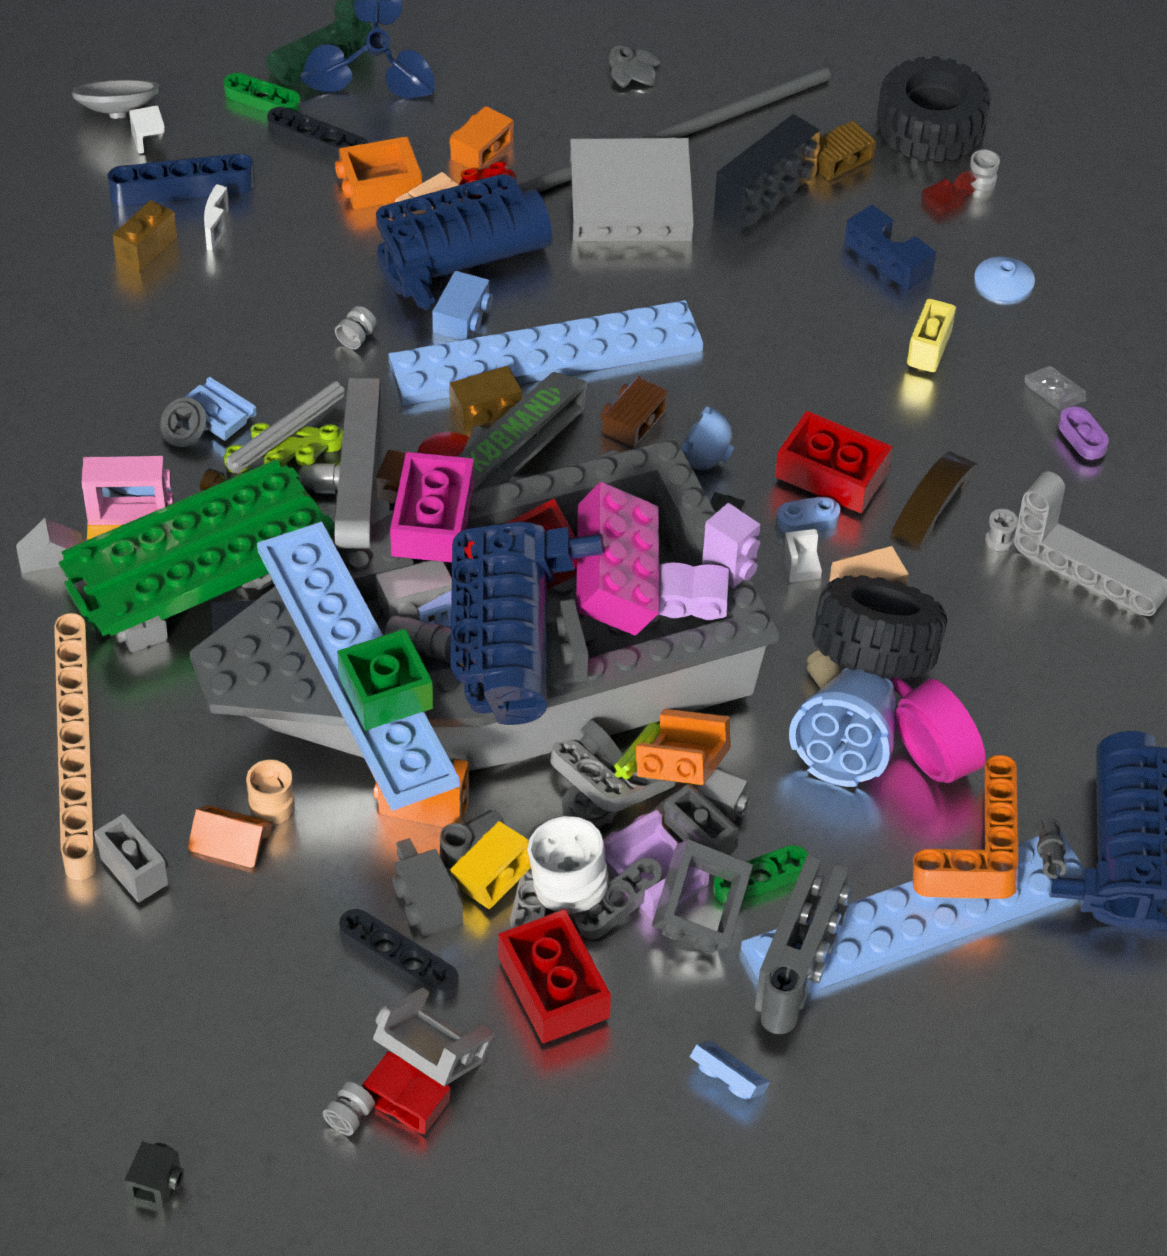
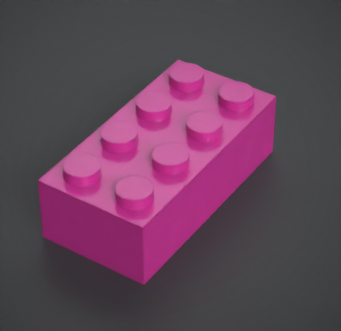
M599 482L578 504L577 537L602 534L605 553L577 558L576 609L578 613L636 636L659 614L658 506L603 482Z

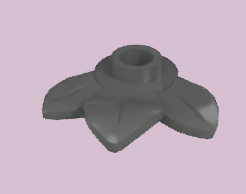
M624 45L614 46L609 53L610 65L612 67L611 75L621 87L625 88L628 86L631 80L650 86L654 85L656 78L654 68L658 67L661 63L654 54L643 49L632 50Z

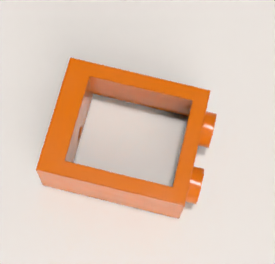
M407 136L339 148V161H335L336 174L338 179L343 178V194L345 199L350 198L353 209L395 202L396 198L422 184V174ZM398 163L402 173L358 181L355 171Z

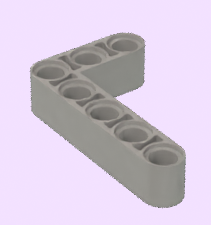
M1050 471L1042 472L1025 492L1022 499L1014 537V544L1018 551L1141 615H1154L1167 597V579L1151 569L1059 524L1058 519L1064 497L1065 484L1057 474Z

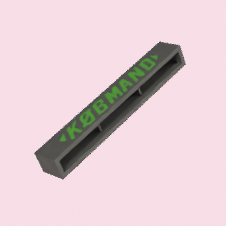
M552 372L543 381H540L514 407H511L503 417L495 421L493 426L484 434H481L468 448H465L458 457L474 459L473 492L506 483L585 409L587 381Z

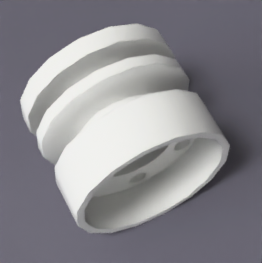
M567 816L551 819L535 830L529 839L528 856L537 899L548 909L555 912L565 909L568 914L586 911L598 904L606 894L609 883L604 842L600 831L587 820Z

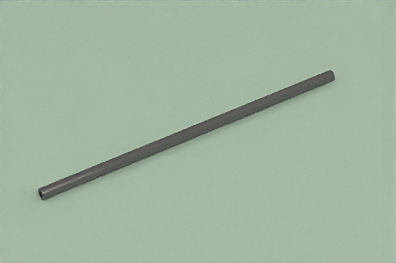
M823 67L641 138H681L827 82L831 79L830 71L827 67ZM571 164L518 184L522 192L532 189L541 192L570 181Z

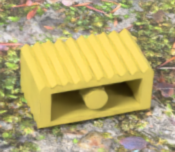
M934 299L926 300V304H924L921 316H919L916 328L910 339L907 358L909 366L930 372L937 370L953 330L954 315L956 313L954 305Z

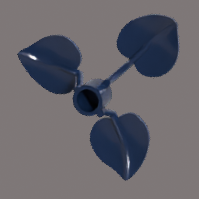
M355 0L354 11L357 18L364 23L373 22L374 29L368 33L364 46L346 60H344V54L338 47L330 44L318 46L308 56L300 76L302 82L314 90L337 92L344 89L352 80V72L347 66L364 52H368L373 56H380L384 53L388 61L393 65L387 70L385 80L387 87L394 95L400 98L411 99L429 96L435 91L434 76L425 58L413 50H403L399 53L397 59L394 60L391 50L388 48L390 43L389 35L378 26V23L389 25L398 19L402 12V0Z

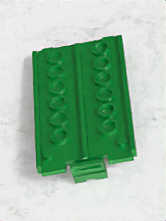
M276 459L61 551L63 560L58 563L68 579L64 581L67 592L82 616H85L94 630L100 631L103 636L107 634L113 636L157 616L164 620L269 574L258 553V542L319 522L323 523L332 540L331 535L335 534V523L329 515L323 514L299 482V475L293 467L289 468L287 465L281 467L280 462ZM82 580L86 583L84 592L88 604L74 586L75 583Z

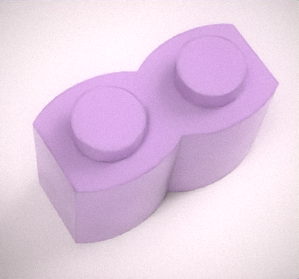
M683 563L659 565V614L670 618L693 615L705 620L726 617L729 569L709 564L695 567Z

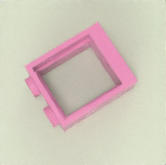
M163 456L83 457L81 483L88 525H124L174 503L173 491L167 490L171 489V470L165 469ZM154 486L155 496L103 497L101 487Z

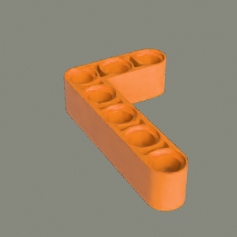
M995 755L986 760L984 850L923 849L918 851L913 857V889L917 894L925 897L1004 899L1016 893L1018 885L1017 766L1012 758L1005 755Z

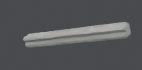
M333 381L229 455L226 459L227 468L231 469L233 473H239L343 398L345 391L343 385Z

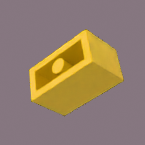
M498 821L450 869L460 890L490 910L531 868L528 856L529 840Z

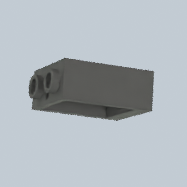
M689 839L676 845L652 926L661 929L662 935L674 940L685 938L695 942L694 946L705 952L714 953L729 946L753 864ZM689 866L731 882L717 931L674 915Z

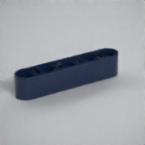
M229 154L122 165L110 169L107 175L110 199L119 206L146 204L150 200L157 203L205 198L210 196L216 184L227 187L228 195L247 193L255 187L253 160L246 154Z

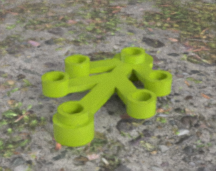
M266 423L254 424L250 428L252 439L269 428V425ZM332 424L324 425L320 429L303 426L261 457H264L265 464L277 459L280 462V466L283 467L296 455L298 465H311L315 463L316 458L322 452H335L342 448L343 429ZM292 435H299V436H303V437H302V438H297V437H293ZM232 445L226 449L223 457L227 471L232 472L226 466L227 457L241 448L242 445ZM250 464L249 466H247L246 468H244V469H243L242 471H240V472H243V471L249 469V467L251 466V464Z

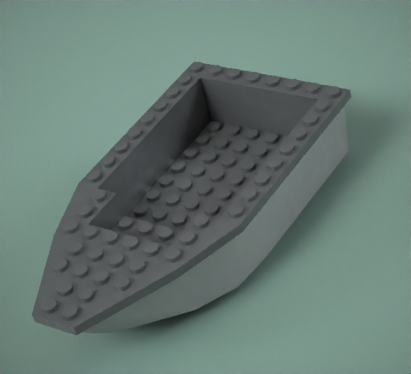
M674 438L474 491L466 529L505 524L555 499L577 538L578 504L599 482H603L658 506L659 565L683 563L695 567L702 565L706 521L716 513L679 443ZM393 513L371 525L370 548L337 549L383 636L385 635L388 621L377 600L375 575L431 561L391 556L390 528ZM443 562L452 578V562ZM466 573L461 577L463 582H466ZM577 575L547 590V625L554 624V617L560 616V601L574 599L576 605ZM751 579L743 580L734 589L728 585L727 614L724 618L705 620L693 615L670 618L658 614L636 636L578 613L588 651L587 681L547 686V709L540 718L525 724L503 725L498 724L494 713L483 714L474 712L466 700L464 683L456 679L450 663L427 657L424 652H417L432 680L433 709L424 711L452 765L455 759L468 761L469 771L521 761L552 752L555 742L574 740L581 744L580 739L583 737L580 729L590 720L597 723L608 735L644 726L651 722L660 721V714L664 709L693 712L752 695L766 646L778 643L780 633ZM276 586L190 651L191 662L210 713L246 716L275 731L363 757ZM434 615L428 616L429 622L435 620ZM464 633V634L461 636V638H462L461 642H463V643H465V633ZM479 683L481 686V696L477 699L481 702L485 698L484 684Z

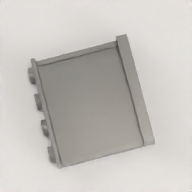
M688 138L570 139L573 242L692 241L694 220Z

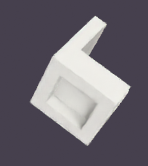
M158 105L129 110L131 131L138 154L144 153L143 138L160 136L165 132V126Z
M816 529L785 532L782 559L789 583L821 579L822 569L816 551L818 542Z

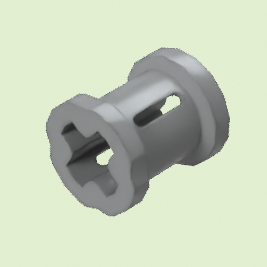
M997 509L990 514V530L986 533L985 542L994 551H1008L1014 545L1013 531L1016 530L1018 517L1014 512L1008 509Z

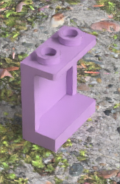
M658 809L648 815L643 814L637 817L631 825L619 832L614 831L610 833L603 841L607 870L614 878L642 858H652L661 865L664 879L645 890L644 903L640 905L641 909L651 920L654 919L676 845H678L662 826V814ZM689 866L678 904L707 887L709 884V873ZM645 872L640 874L641 879L646 878L651 881L654 878L652 873L649 875ZM629 882L634 888L635 893L639 892L637 886L634 887L632 882Z

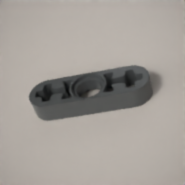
M642 858L608 884L606 894L598 904L589 910L575 914V922L579 933L587 939H598L644 903L645 890L664 879L661 865L652 858ZM643 872L648 875L652 873L654 878L651 881L646 878L641 879L640 874ZM629 882H632L634 887L637 886L639 892L635 893L634 888ZM618 891H624L630 895L627 903L621 906L613 905L610 902L611 896ZM602 904H604L606 907V910L602 911L601 908ZM589 916L593 919L598 918L599 923L595 926L592 923L587 924L586 918Z

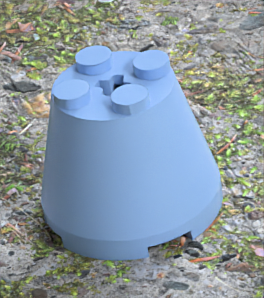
M845 668L842 673L813 694L799 707L790 724L789 740L792 750L796 749L804 762L810 766L808 771L811 774L834 785L853 787L857 786L858 782H863L876 776L879 777L883 773L892 756L894 746L896 699L892 682L875 673L864 672L862 669H855L853 671Z

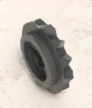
M181 397L172 401L165 408L160 421L161 432L165 440L178 448L191 447L192 443L201 441L200 436L203 431L208 430L206 419L209 416L203 408L204 405L190 397ZM179 415L189 419L190 430L182 427L183 423Z
M575 785L567 790L562 801L563 816L582 818L591 822L600 830L604 824H611L614 816L618 813V811L603 810L595 804L592 812L587 814L585 807H587L591 799Z

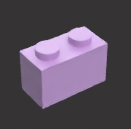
M727 503L706 521L702 565H719L728 568V585L733 589L743 580H749L755 574L758 567L756 562L760 546L759 534L761 524L730 503Z

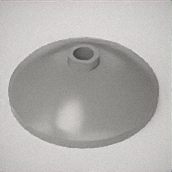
M137 79L91 82L72 89V96L78 103L96 112L109 113L110 118H125L129 110L144 107L160 93V85L158 83Z

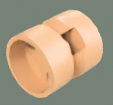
M270 759L253 765L248 771L246 778L249 808L252 817L273 822L272 825L285 822L291 817L295 808L291 770L286 764Z

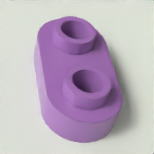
M1077 406L1065 408L1061 412L1059 429L1081 456L1088 459L1103 457L1109 443V438L1086 409Z

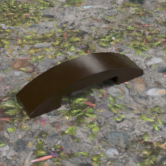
M951 451L944 454L927 472L909 498L890 536L920 549L933 531L937 517L957 489L965 486L977 469L978 464Z

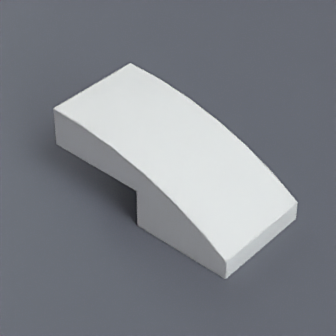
M217 184L207 200L204 212L207 249L212 251L226 233L225 214L229 210L227 187Z

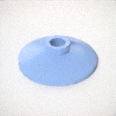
M1004 256L984 260L978 265L974 275L975 284L978 289L986 296L999 301L1020 300L1031 293L1035 283L1034 274L1025 263L1015 258Z

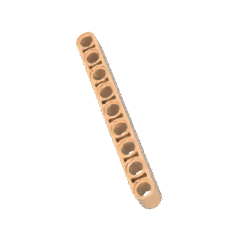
M68 613L60 616L55 622L60 842L67 876L73 880L82 881L93 876L97 868L94 835L96 827L89 643L84 619L78 614Z

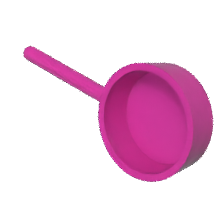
M898 677L889 679L894 686V691L903 697L899 701L895 712L898 732L909 754L924 773L935 781L951 783L984 767L986 755L979 731L964 705L947 686L936 679H927L917 688L913 689Z

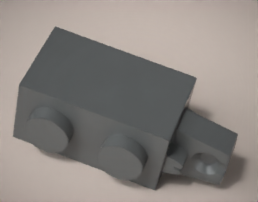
M410 838L396 842L398 848L397 855L400 861L395 863L396 877L392 878V883L398 898L404 897L407 903L405 911L411 926L417 925L422 937L463 924V904L437 849L418 854Z

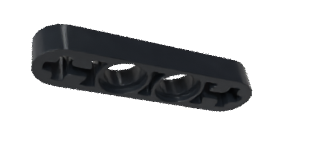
M285 107L273 108L267 114L268 129L271 133L339 159V148L368 143L362 136ZM303 128H308L312 130L308 133L299 132V130ZM327 138L337 139V141L329 143L323 140Z
M351 909L342 914L339 920L341 939L346 944L417 989L425 988L429 991L428 995L436 1000L445 1001L457 994L459 974L452 965L366 911ZM358 924H362V930L359 928H355L352 931L349 930V925L356 927ZM382 939H388L394 943V947L389 951H379L374 945ZM411 957H416L423 961V965L415 970L406 968L403 963ZM445 978L449 979V984L443 982L439 986L436 985V979L439 981H443Z

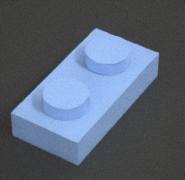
M713 1041L697 1044L690 1055V1058L699 1063L698 1067L703 1073L713 1078L719 1077L729 1084L728 1089L740 1098L751 1099L763 1095L770 1084L769 1080Z

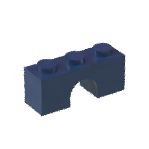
M872 204L849 218L846 224L844 242L868 259L871 264L889 275L892 280L909 290L933 274L936 251L916 236L905 242L891 241L893 219Z

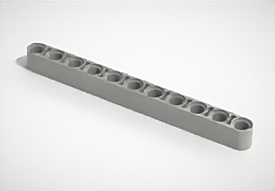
M380 378L348 379L335 514L336 549H366L371 546L381 405Z

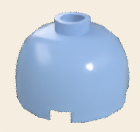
M709 405L704 408L700 414L701 420L696 424L694 423L681 446L686 459L694 470L711 469L719 461L726 463L734 450V446L730 444L733 435L731 424L724 415Z

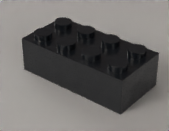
M792 114L717 171L713 216L741 233L750 225H754L766 212L775 209L778 203L788 195H793L797 188L806 181L812 180L818 170L817 158L820 150L821 130L797 115Z

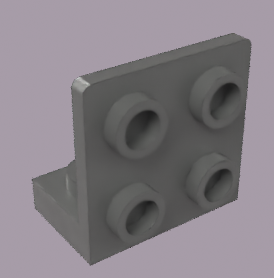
M574 599L560 601V616L554 617V624L547 625V686L587 681L588 651Z

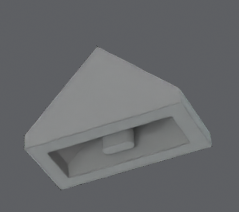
M44 518L16 544L21 573L60 567L58 562L63 560L61 551L82 543V534Z

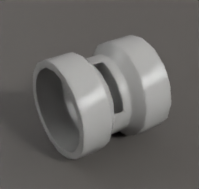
M983 149L972 154L971 169L969 170L967 180L972 188L979 191H988L995 187L1000 158L995 152Z
M355 306L347 314V319L342 320L336 326L335 335L344 346L350 349H357L364 343L365 336L371 335L376 329L377 320L368 309L362 306Z
M346 1082L338 1091V1099L331 1101L322 1112L323 1117L336 1131L350 1136L359 1127V1119L362 1116H367L373 1109L375 1101L363 1087L353 1082Z

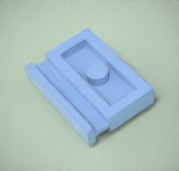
M209 377L206 379L207 383L203 386H197L185 397L193 398L204 405L203 408L209 416L206 419L207 429L226 441L247 423L249 417L252 416L254 418L257 415L256 406Z

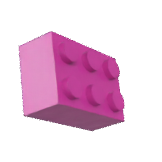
M406 452L390 528L391 556L452 562L453 539L459 532L467 528L474 489V459Z

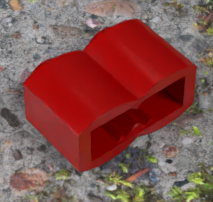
M388 1051L362 1084V1087L373 1097L375 1101L374 1108L394 1116L408 1128L422 1134H426L450 1102L451 1088L448 1084L446 1086L441 1085L396 1054Z

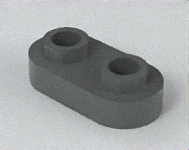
M590 720L580 729L583 734L580 741L591 753L599 756L598 760L615 773L614 764L623 754L610 736L597 723Z

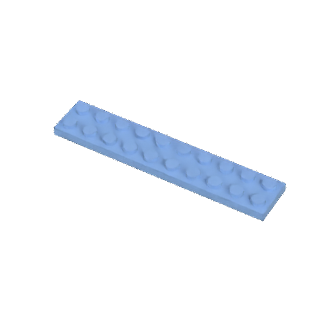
M686 300L393 352L388 353L402 405L406 406L449 398V382L504 366L509 367L518 385L542 381L552 372L570 376L703 351V341Z
M319 522L258 542V553L391 811L460 787L459 776L424 712L366 731L364 730L339 679L337 650L383 635L323 523Z
M1060 830V836L1066 845V853L1064 855L1066 872L1063 876H1060L1059 869L1057 868V876L1082 879L1085 868ZM1039 836L1018 843V885L1016 893L1009 898L925 897L914 891L913 881L846 904L849 905L847 916L843 926L838 925L835 933L838 935L832 953L826 954L824 960L826 967L820 983L813 982L810 992L1068 900L1050 897L1049 895L1050 878L1044 874L1043 861L1037 852ZM814 916L809 918L807 924L811 925ZM777 929L742 941L741 950L757 980L759 979L760 968ZM797 943L795 949L801 950L802 945Z

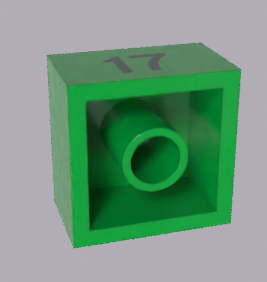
M406 629L337 650L339 679L365 731L433 709L432 680Z

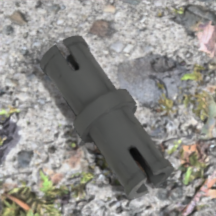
M1047 818L1045 819L1046 829L1043 821H1040L1037 825V832L1039 834L1037 852L1043 861L1044 874L1049 878L1056 879L1058 878L1057 868L1059 869L1060 876H1063L1066 872V864L1064 862L1066 845L1060 836L1059 823L1054 819Z

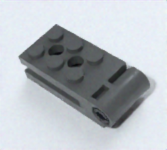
M809 855L806 857L759 972L754 1010L761 1012L760 1019L762 1025L766 1030L774 1034H785L795 1028L799 1009H803L813 982L820 983L826 967V962H824L826 954L832 953L838 935L835 932L838 925L843 926L849 905H846L852 890V885L847 883L849 868L835 864L821 898L819 894L825 877L819 874L821 859ZM810 915L814 916L811 925L807 924ZM797 943L802 945L801 950L795 949Z

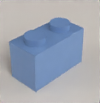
M455 271L432 311L433 333L457 340H466L470 338L473 331L477 332L481 324L482 314L484 311H489L493 300V294L489 293V280Z

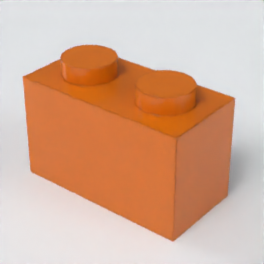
M485 106L477 114L472 115L465 125L459 130L454 131L451 135L449 142L451 146V159L469 169H484L513 143L514 120Z

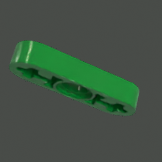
M232 73L224 79L225 96L230 100L265 112H269L276 107H285L299 113L301 111L300 95L293 90L243 73ZM260 93L269 94L267 97H256L255 95Z
M789 845L745 861L753 864L742 902L797 882L806 857L809 855L807 851L800 846ZM787 860H791L793 863H799V866L795 867L792 863L787 864ZM763 869L768 871L771 877L768 880L759 881L752 876V872ZM715 876L713 895L718 902L725 905L730 888H723V885L728 883L731 886V882Z

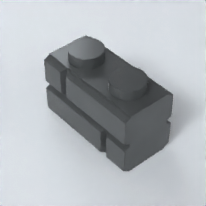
M690 783L664 803V823L683 841L689 839L727 855H730L737 849L738 827Z

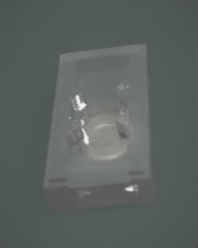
M1052 366L1025 375V385L1060 411L1086 401V391Z

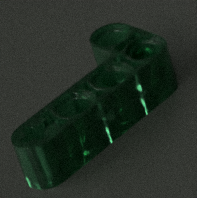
M338 0L334 8V23L272 51L265 60V67L284 86L293 85L302 81L300 76L306 60L315 48L325 44L334 45L343 52L344 60H346L364 46L365 39L372 30V22L364 23L357 18L354 11L355 0Z

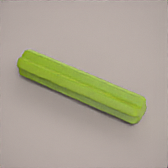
M649 723L614 764L616 769L614 775L618 779L623 777L625 780H628L636 772V747L639 743L653 744L661 733L660 723Z

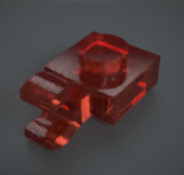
M969 171L960 174L952 184L947 179H944L923 189L922 199L940 216L963 205L964 196H969L974 192V188L970 183L974 182L976 178Z

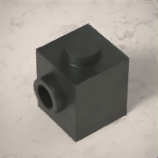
M142 1141L124 1180L127 1198L164 1210L172 1190L177 1191L184 1175V1169L180 1167L178 1151H174L173 1148L163 1143L150 1144Z

